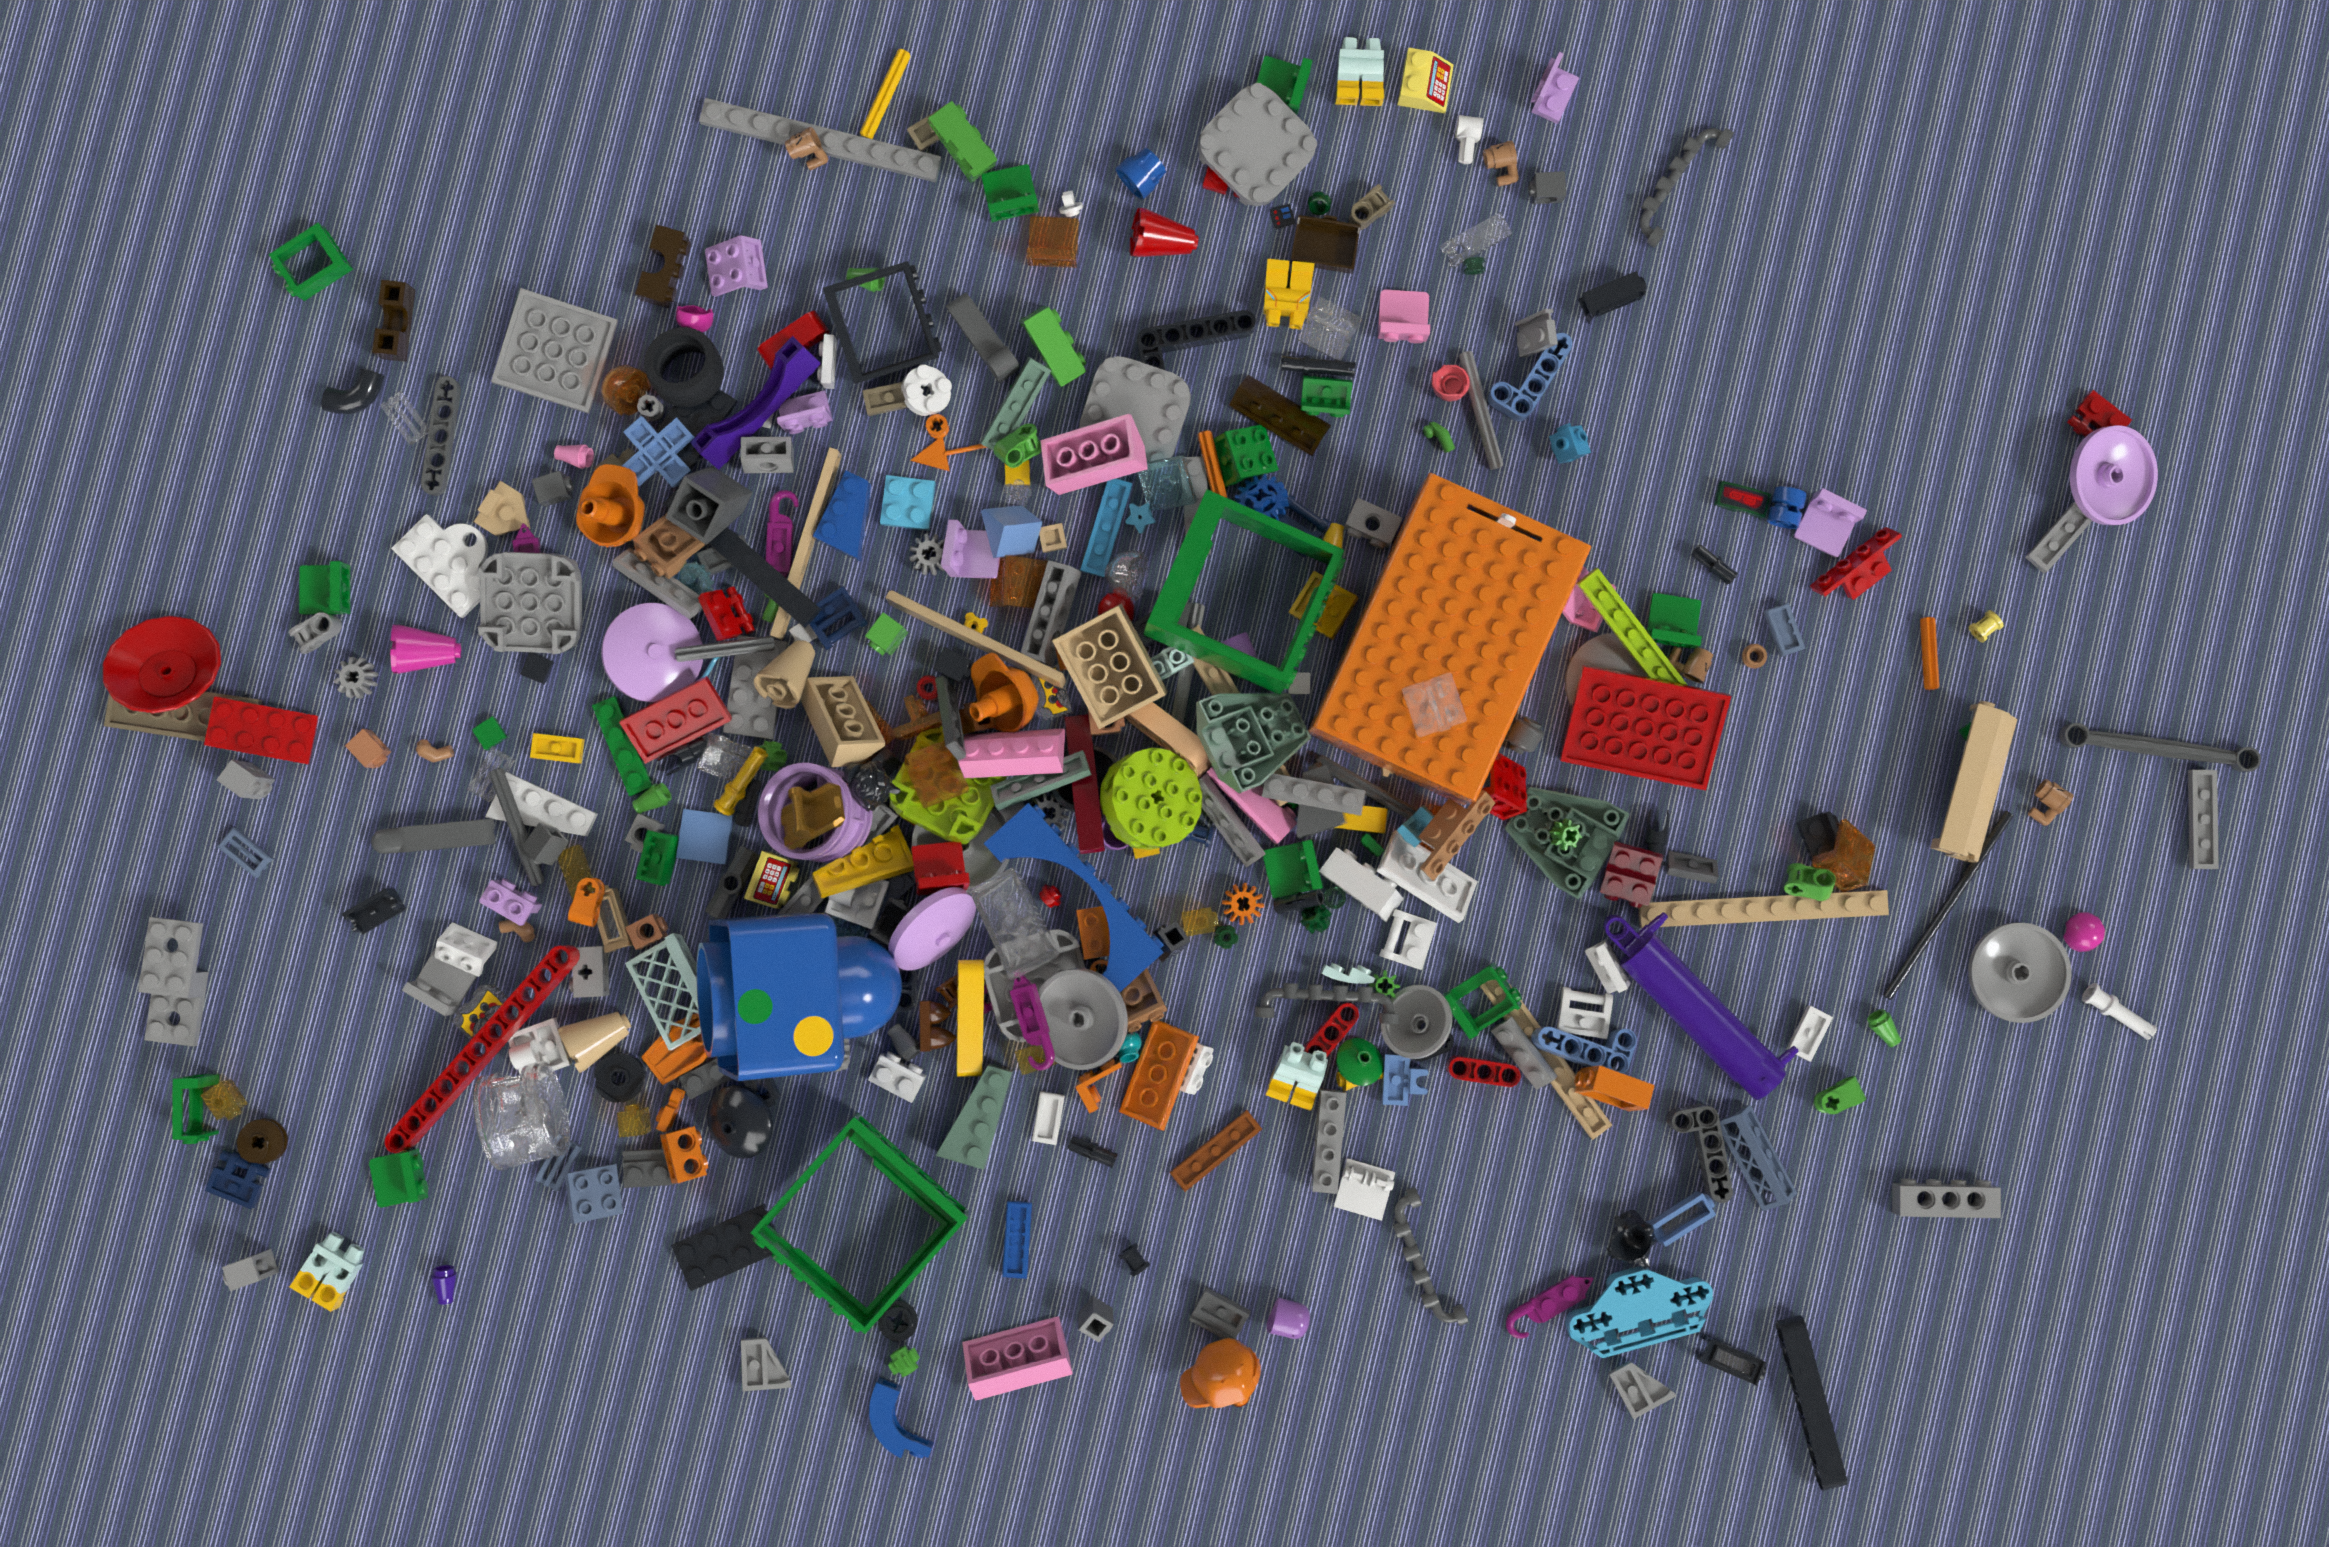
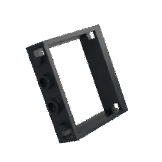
M908 261L823 287L854 384L939 358L938 352L942 351L939 338H933L931 328L935 326L931 314H925L923 304H926L927 301L923 289L918 290L915 280L919 279L915 265L910 266ZM904 271L930 353L863 373L836 292Z

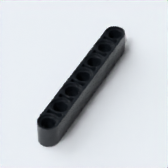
M1801 1315L1778 1320L1775 1322L1817 1483L1821 1491L1845 1486L1848 1484L1806 1323Z

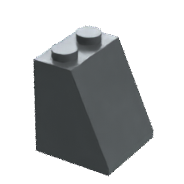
M714 466L684 476L665 518L704 544H708L744 512L753 492Z

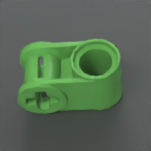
M1034 424L1022 425L1013 433L1000 439L994 446L995 456L1007 466L1016 468L1031 457L1041 453V441L1038 440L1036 435V426Z
M1793 863L1787 867L1788 881L1784 884V891L1792 896L1825 901L1832 894L1836 877L1834 873L1827 869Z
M1850 1076L1817 1093L1814 1097V1106L1821 1113L1834 1115L1864 1102L1867 1098L1856 1076ZM1828 1098H1830L1832 1101L1829 1103V1107H1826L1825 1104L1828 1103Z

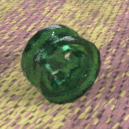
M1472 257L1463 261V265L1466 266L1464 274L1479 275L1485 273L1486 268L1483 267L1485 258Z
M1339 887L1328 888L1324 893V903L1331 909L1341 908L1346 902L1345 892ZM1332 891H1337V895L1341 894V900L1337 901V905H1332V901H1328V896L1332 895Z

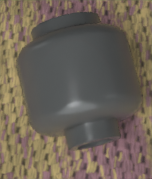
M1524 716L1523 719H1516L1506 736L1507 740L1511 743L1510 748L1519 754H1523L1524 751L1534 752L1544 735L1540 729L1542 725L1527 716Z

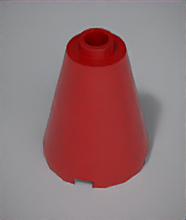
M1137 208L1131 228L1134 231L1133 238L1130 237L1129 242L1130 256L1191 254L1192 250L1197 249L1199 237L1195 235L1194 229L1149 209Z

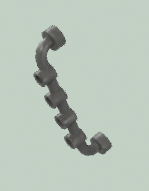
M1708 128L1697 135L1695 139L1691 136L1682 148L1686 153L1682 158L1675 157L1668 168L1672 171L1669 177H1661L1655 186V189L1658 190L1655 197L1653 198L1649 195L1641 206L1645 211L1640 218V228L1642 233L1648 238L1647 244L1655 248L1666 231L1659 226L1655 229L1650 227V219L1672 191L1692 159L1698 154L1704 142L1709 138H1714L1717 140L1715 145L1724 150L1734 135L1733 131L1725 128L1724 131Z
M1283 983V988H1273L1265 992L1261 998L1260 1006L1255 1007V1017L1274 1018L1275 1007H1270V1002L1274 998L1375 1002L1382 1004L1384 1007V1013H1379V1023L1399 1024V1013H1394V1005L1391 999L1385 994L1373 992V987H1358V992L1348 991V986L1333 985V990H1323V985L1308 984V989H1298L1297 983Z
M1416 1187L1406 1190L1407 1195L1399 1199L1395 1205L1394 1213L1397 1223L1393 1224L1397 1238H1404L1406 1246L1402 1250L1407 1262L1413 1261L1416 1270L1411 1271L1416 1285L1422 1284L1425 1291L1424 1294H1421L1426 1309L1431 1307L1436 1318L1442 1322H1458L1459 1326L1467 1324L1469 1320L1462 1303L1453 1306L1454 1312L1446 1313L1440 1305L1437 1293L1404 1213L1406 1206L1410 1204L1413 1209L1422 1206Z

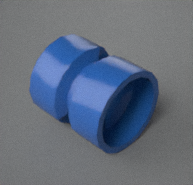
M1775 487L1772 503L1775 505L1769 510L1767 522L1781 528L1798 529L1802 518V513L1799 510L1804 508L1807 493L1792 487Z

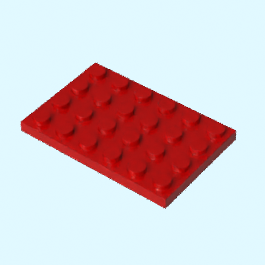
M1583 665L1559 759L1562 762L1706 791L1732 696L1727 693Z

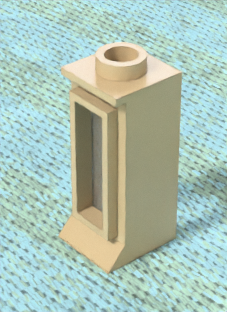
M605 885V893L597 921L605 953L614 952L617 949L633 945L625 928L629 924L618 888H609V885Z

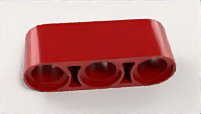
M813 310L767 339L757 348V351L769 369L772 370L775 354L792 336L808 350L824 339V334H829L830 331L818 313Z
M1350 1002L1340 1003L1306 1042L1304 1052L1308 1053L1311 1046L1318 1045L1321 1047L1322 1052H1325L1328 1056L1359 1018L1357 1007ZM1344 1007H1351L1353 1010V1017L1350 1020H1343L1340 1016L1341 1010ZM1329 1026L1337 1028V1036L1334 1039H1327L1324 1035L1325 1029Z
M1459 1055L1450 1057L1446 1062L1447 1073L1458 1080L1513 1087L1519 1083L1521 1078L1519 1069L1505 1062ZM1456 1061L1464 1063V1070L1460 1074H1455L1452 1070V1066ZM1481 1065H1487L1489 1068V1073L1484 1078H1480L1477 1075V1069ZM1507 1068H1511L1513 1078L1510 1081H1503L1502 1072Z

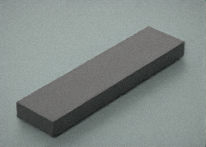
M942 675L936 678L935 681L945 746L959 761L966 757L957 695L954 687Z

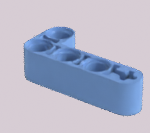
M1565 333L1556 334L1557 342L1563 345L1556 356L1552 354L1557 345L1544 350L1519 390L1506 382L1496 383L1488 393V403L1512 420H1525L1537 405L1572 348L1571 337ZM1541 363H1549L1552 367V371H1544L1541 367ZM1536 383L1539 387V392H1531L1528 384ZM1494 391H1503L1506 399L1498 400L1494 395ZM1515 404H1524L1527 412L1519 413L1515 408Z
M1553 1027L1537 1028L1531 1035V1041L1537 1049L1585 1067L1600 1065L1613 1070L1611 1060L1615 1057L1619 1064L1618 1068L1614 1071L1622 1074L1627 1072L1637 1043L1636 1035L1630 1029H1616L1610 1032L1605 1047ZM1546 1034L1547 1038L1556 1040L1555 1043L1545 1042L1542 1035ZM1620 1034H1623L1626 1038V1043L1623 1047L1618 1042ZM1567 1040H1569L1573 1046V1049L1570 1053H1567L1564 1048L1565 1042ZM1590 1049H1593L1596 1054L1593 1062L1587 1056Z

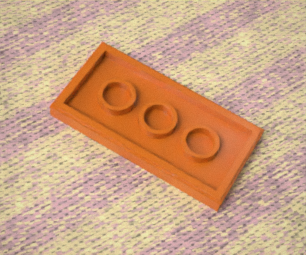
M1160 1020L1152 1022L1119 1112L1164 1131L1199 1036Z

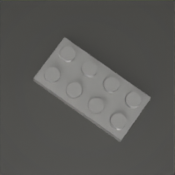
M739 635L737 640L757 637ZM774 640L775 649L772 651L735 655L727 710L732 716V720L724 724V733L774 740L779 707L772 704L774 700L767 696L764 699L756 690L753 682L759 671L788 648V642Z

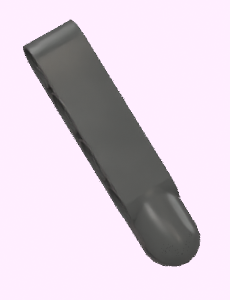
M494 819L381 829L373 834L371 845L376 852L381 854L496 844Z

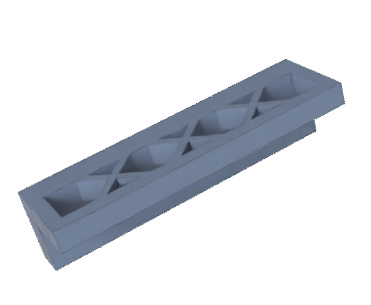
M1751 1105L1742 1107L1736 1114L1719 1119L1722 1135L1762 1211L1788 1204L1797 1192ZM1735 1121L1740 1130L1739 1135L1730 1132L1726 1124ZM1740 1144L1749 1147L1751 1151L1750 1158L1741 1153L1739 1149ZM1752 1166L1761 1170L1763 1174L1762 1180L1753 1176L1751 1172ZM1764 1188L1771 1191L1776 1200L1767 1202L1763 1195Z

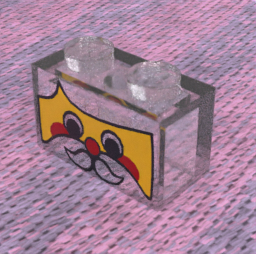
M1059 664L1050 666L1051 668L1061 672ZM1031 674V680L1039 695L1036 709L1038 717L1043 716V720L1048 721L1073 714L1065 685L1061 689Z
M486 984L478 987L473 993L474 998L468 1004L464 1003L455 1012L457 1016L452 1022L470 1040L508 999L495 984Z

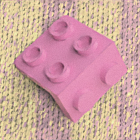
M1381 291L1378 339H1384L1387 342H1397L1399 340H1407L1410 343L1426 342L1430 335V325H1428L1429 294L1416 291Z
M1584 566L1576 583L1589 573ZM1575 583L1562 613L1571 624L1597 633L1603 618Z

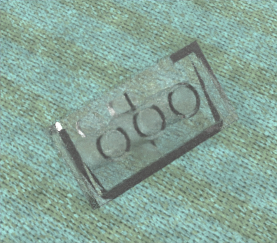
M1012 867L969 890L1010 980H1014L1059 957L1055 943L1030 890L1015 868Z

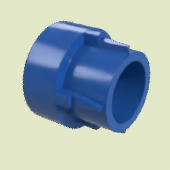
M1144 148L1135 156L1127 157L1115 168L1117 175L1124 185L1140 200H1144L1155 190V186L1166 173L1162 162L1148 148Z

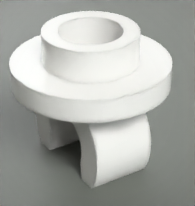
M1072 190L1063 192L1062 200L1064 206L1059 208L1060 214H1065L1066 217L1079 214V210L1083 208L1082 202H1075Z

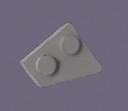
M767 1337L741 1339L742 1391L792 1388L791 1380Z
M1630 1360L1608 1372L1633 1419L1676 1397L1672 1390Z

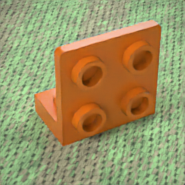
M1112 1058L1100 1066L1101 1070L1095 1073L1089 1070L1079 1076V1082H1077L1075 1087L1089 1114L1099 1109V1102L1101 1101L1095 1085L1090 1087V1084L1121 1068L1123 1063L1120 1060L1115 1061Z

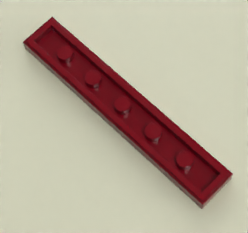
M1089 714L1065 717L1069 755L1083 750L1092 774L1072 782L1080 854L1105 851Z

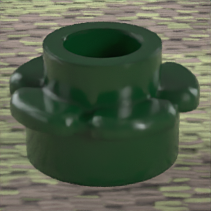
M1321 191L1314 192L1313 196L1311 195L1308 198L1309 209L1315 215H1323L1331 208L1332 200L1330 196Z
M1219 926L1215 930L1214 942L1217 946H1221L1222 949H1230L1233 944L1237 943L1238 934H1236V929L1233 926Z

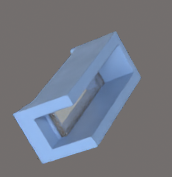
M1695 1191L1692 1195L1657 1217L1646 1221V1223L1652 1225L1654 1229L1653 1235L1657 1242L1666 1247L1716 1216L1712 1209L1715 1205L1707 1194L1704 1195L1701 1192Z

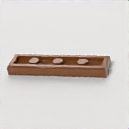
M1246 1109L1169 1171V1173L1186 1192L1259 1133L1262 1128Z

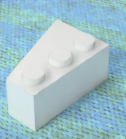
M1336 847L1319 872L1348 895L1361 902L1367 909L1369 908L1379 915L1383 921L1387 922L1392 916L1394 909H1397L1404 899L1395 889L1397 884L1386 877L1383 880L1375 875L1377 870L1365 862L1362 866L1355 861L1357 856L1345 848L1344 851H1341Z

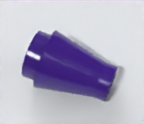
M452 1265L437 1266L433 1269V1274L431 1275L438 1304L440 1305L454 1302L453 1295L457 1272L454 1271V1266Z

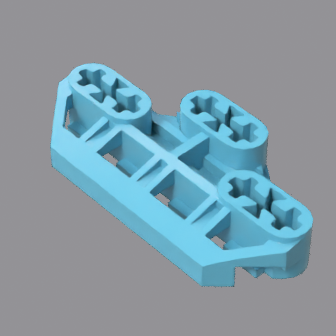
M1637 1266L1611 1274L1607 1278L1606 1289L1593 1305L1569 1312L1565 1318V1325L1572 1339L1584 1345L1601 1358H1606L1700 1332L1706 1320L1703 1316L1713 1299V1289L1706 1281L1699 1277L1676 1281L1653 1272L1648 1268ZM1645 1274L1649 1278H1646L1645 1284H1642L1640 1281L1643 1279L1642 1275ZM1628 1277H1630L1631 1279H1633L1635 1282H1631V1281L1628 1279ZM1619 1281H1621L1622 1283H1624V1285L1621 1286V1290H1620V1291H1618V1290L1615 1288V1287H1618V1286H1619V1284H1618ZM1700 1285L1703 1289L1700 1290V1295H1697L1694 1292L1698 1291L1697 1286ZM1676 1292L1679 1296H1676V1301L1673 1302L1671 1298L1674 1297L1673 1293ZM1685 1309L1686 1314L1698 1311V1313L1696 1316L1687 1318L1688 1320L1685 1321L1682 1310ZM1602 1312L1606 1314L1603 1322L1599 1320ZM1586 1315H1590L1593 1318L1591 1322L1594 1326L1588 1322L1590 1319ZM1671 1318V1323L1653 1327L1654 1329L1651 1330L1649 1319H1651L1652 1323ZM1577 1319H1580L1582 1322L1580 1323V1328L1577 1329L1574 1325L1577 1324ZM1615 1328L1618 1329L1619 1333L1637 1328L1638 1332L1620 1336V1339H1618ZM1602 1337L1604 1338V1341L1598 1342L1595 1346L1588 1342L1594 1339Z

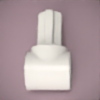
M1458 115L1455 138L1460 142L1458 161L1462 164H1471L1473 162L1474 145L1481 139L1483 118Z

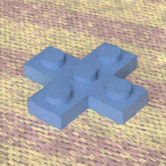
M643 416L639 417L623 432L639 451L625 462L622 467L632 469L636 473L639 487L657 471L673 488L682 482L685 475L692 473L677 453L695 437L677 417L659 433L654 430Z

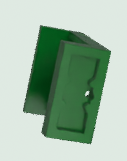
M1494 962L1443 995L1450 1005L1453 1016L1470 1040L1476 1037L1481 1030L1514 1009L1519 1010L1522 1005L1520 992L1516 987L1511 988L1506 981L1508 976L1501 966L1497 967ZM1497 980L1506 994L1505 999L1473 1019L1460 998L1487 981Z
M194 1074L173 1078L172 1140H182V1144H196L199 1141H208L209 1136L219 1134V1130H203V1087L219 1084V1074ZM183 1089H189V1123L186 1132L183 1131Z

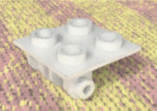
M1347 1158L1334 1207L1382 1221L1390 1190L1392 1191L1394 1186L1395 1172Z

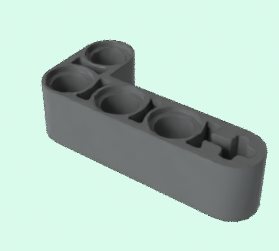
M966 292L946 305L952 318L999 383L1020 370L1018 361L1010 349L1004 346Z
M1695 1104L1670 1110L1666 1116V1122L1671 1129L1680 1133L1694 1132L1705 1193L1716 1202H1728L1733 1195V1188L1718 1112L1706 1104ZM1703 1110L1709 1111V1119L1706 1122L1700 1121V1113ZM1683 1114L1685 1122L1682 1126L1677 1127L1675 1119L1678 1115ZM1712 1134L1714 1143L1706 1147L1704 1144L1705 1137ZM1717 1159L1719 1162L1718 1169L1711 1172L1709 1164L1712 1160ZM1718 1185L1723 1187V1190L1719 1191V1195L1714 1193L1715 1190H1718Z

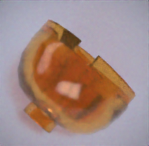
M620 365L614 367L605 375L602 381L601 395L607 406L619 415L626 414L630 416L638 412V400L646 394V390L650 391L651 383L646 373L630 365Z

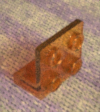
M1030 217L1029 248H1027L1028 266L1077 268L1079 220L1077 218Z
M1009 555L1000 557L997 577L991 578L990 607L1015 606L1034 609L1048 561Z
M945 741L905 755V768L923 808L969 792L968 784L958 761L945 746Z
M1847 819L1840 820L1834 850L1814 856L1812 865L1815 868L1827 869L1834 873L1836 877L1835 886L1842 892L1868 885L1876 846Z

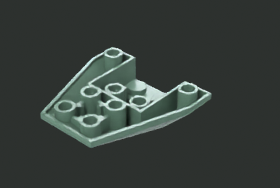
M1277 693L1216 694L1196 703L1197 735L1218 779L1239 794L1264 783L1311 739L1290 693H1281L1280 695Z
M1529 787L1526 792L1527 811L1511 817L1505 830L1557 888L1579 900L1593 884L1610 856L1614 841H1619L1630 814L1608 801ZM1566 818L1570 819L1572 824L1580 825L1578 831L1582 838H1579L1576 848L1568 845L1567 850L1559 849V845L1551 844L1553 838L1549 831L1555 826V821L1563 824V820Z

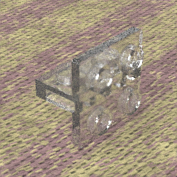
M1319 297L1307 316L1306 323L1298 336V341L1337 361H1341L1362 318Z
M1446 673L1402 689L1418 737L1437 731L1443 732L1451 729V726L1467 721L1451 673Z

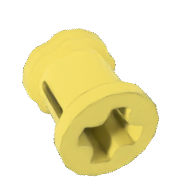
M1989 610L1985 613V617L1976 624L1972 623L1969 626V631L1979 642L1983 643L1987 640V636L1996 629H2002L2004 625L2000 617Z

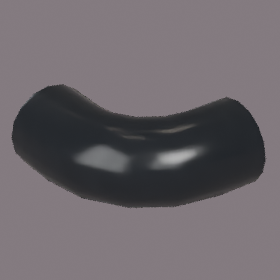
M359 369L356 382L350 389L340 390L333 387L325 389L321 401L322 409L335 414H353L365 410L376 400L382 388L384 375L366 369Z

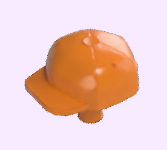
M604 464L593 472L589 485L583 489L578 505L576 523L580 531L592 542L598 544V546H605L607 548L621 546L633 540L639 534L643 522L645 504L638 495L636 473L626 467Z
M993 652L984 655L973 663L971 678L976 688L978 702L970 704L969 712L972 718L980 722L989 716L995 719L996 730L1019 732L1020 729H1023L1032 720L1039 702V695L1031 678L1023 670L1006 666L998 655Z
M1225 1338L1204 1346L1195 1364L1187 1369L1180 1378V1388L1184 1401L1193 1408L1209 1406L1222 1408L1229 1405L1242 1407L1246 1405L1259 1382L1261 1365L1256 1353H1253L1251 1348L1233 1338Z

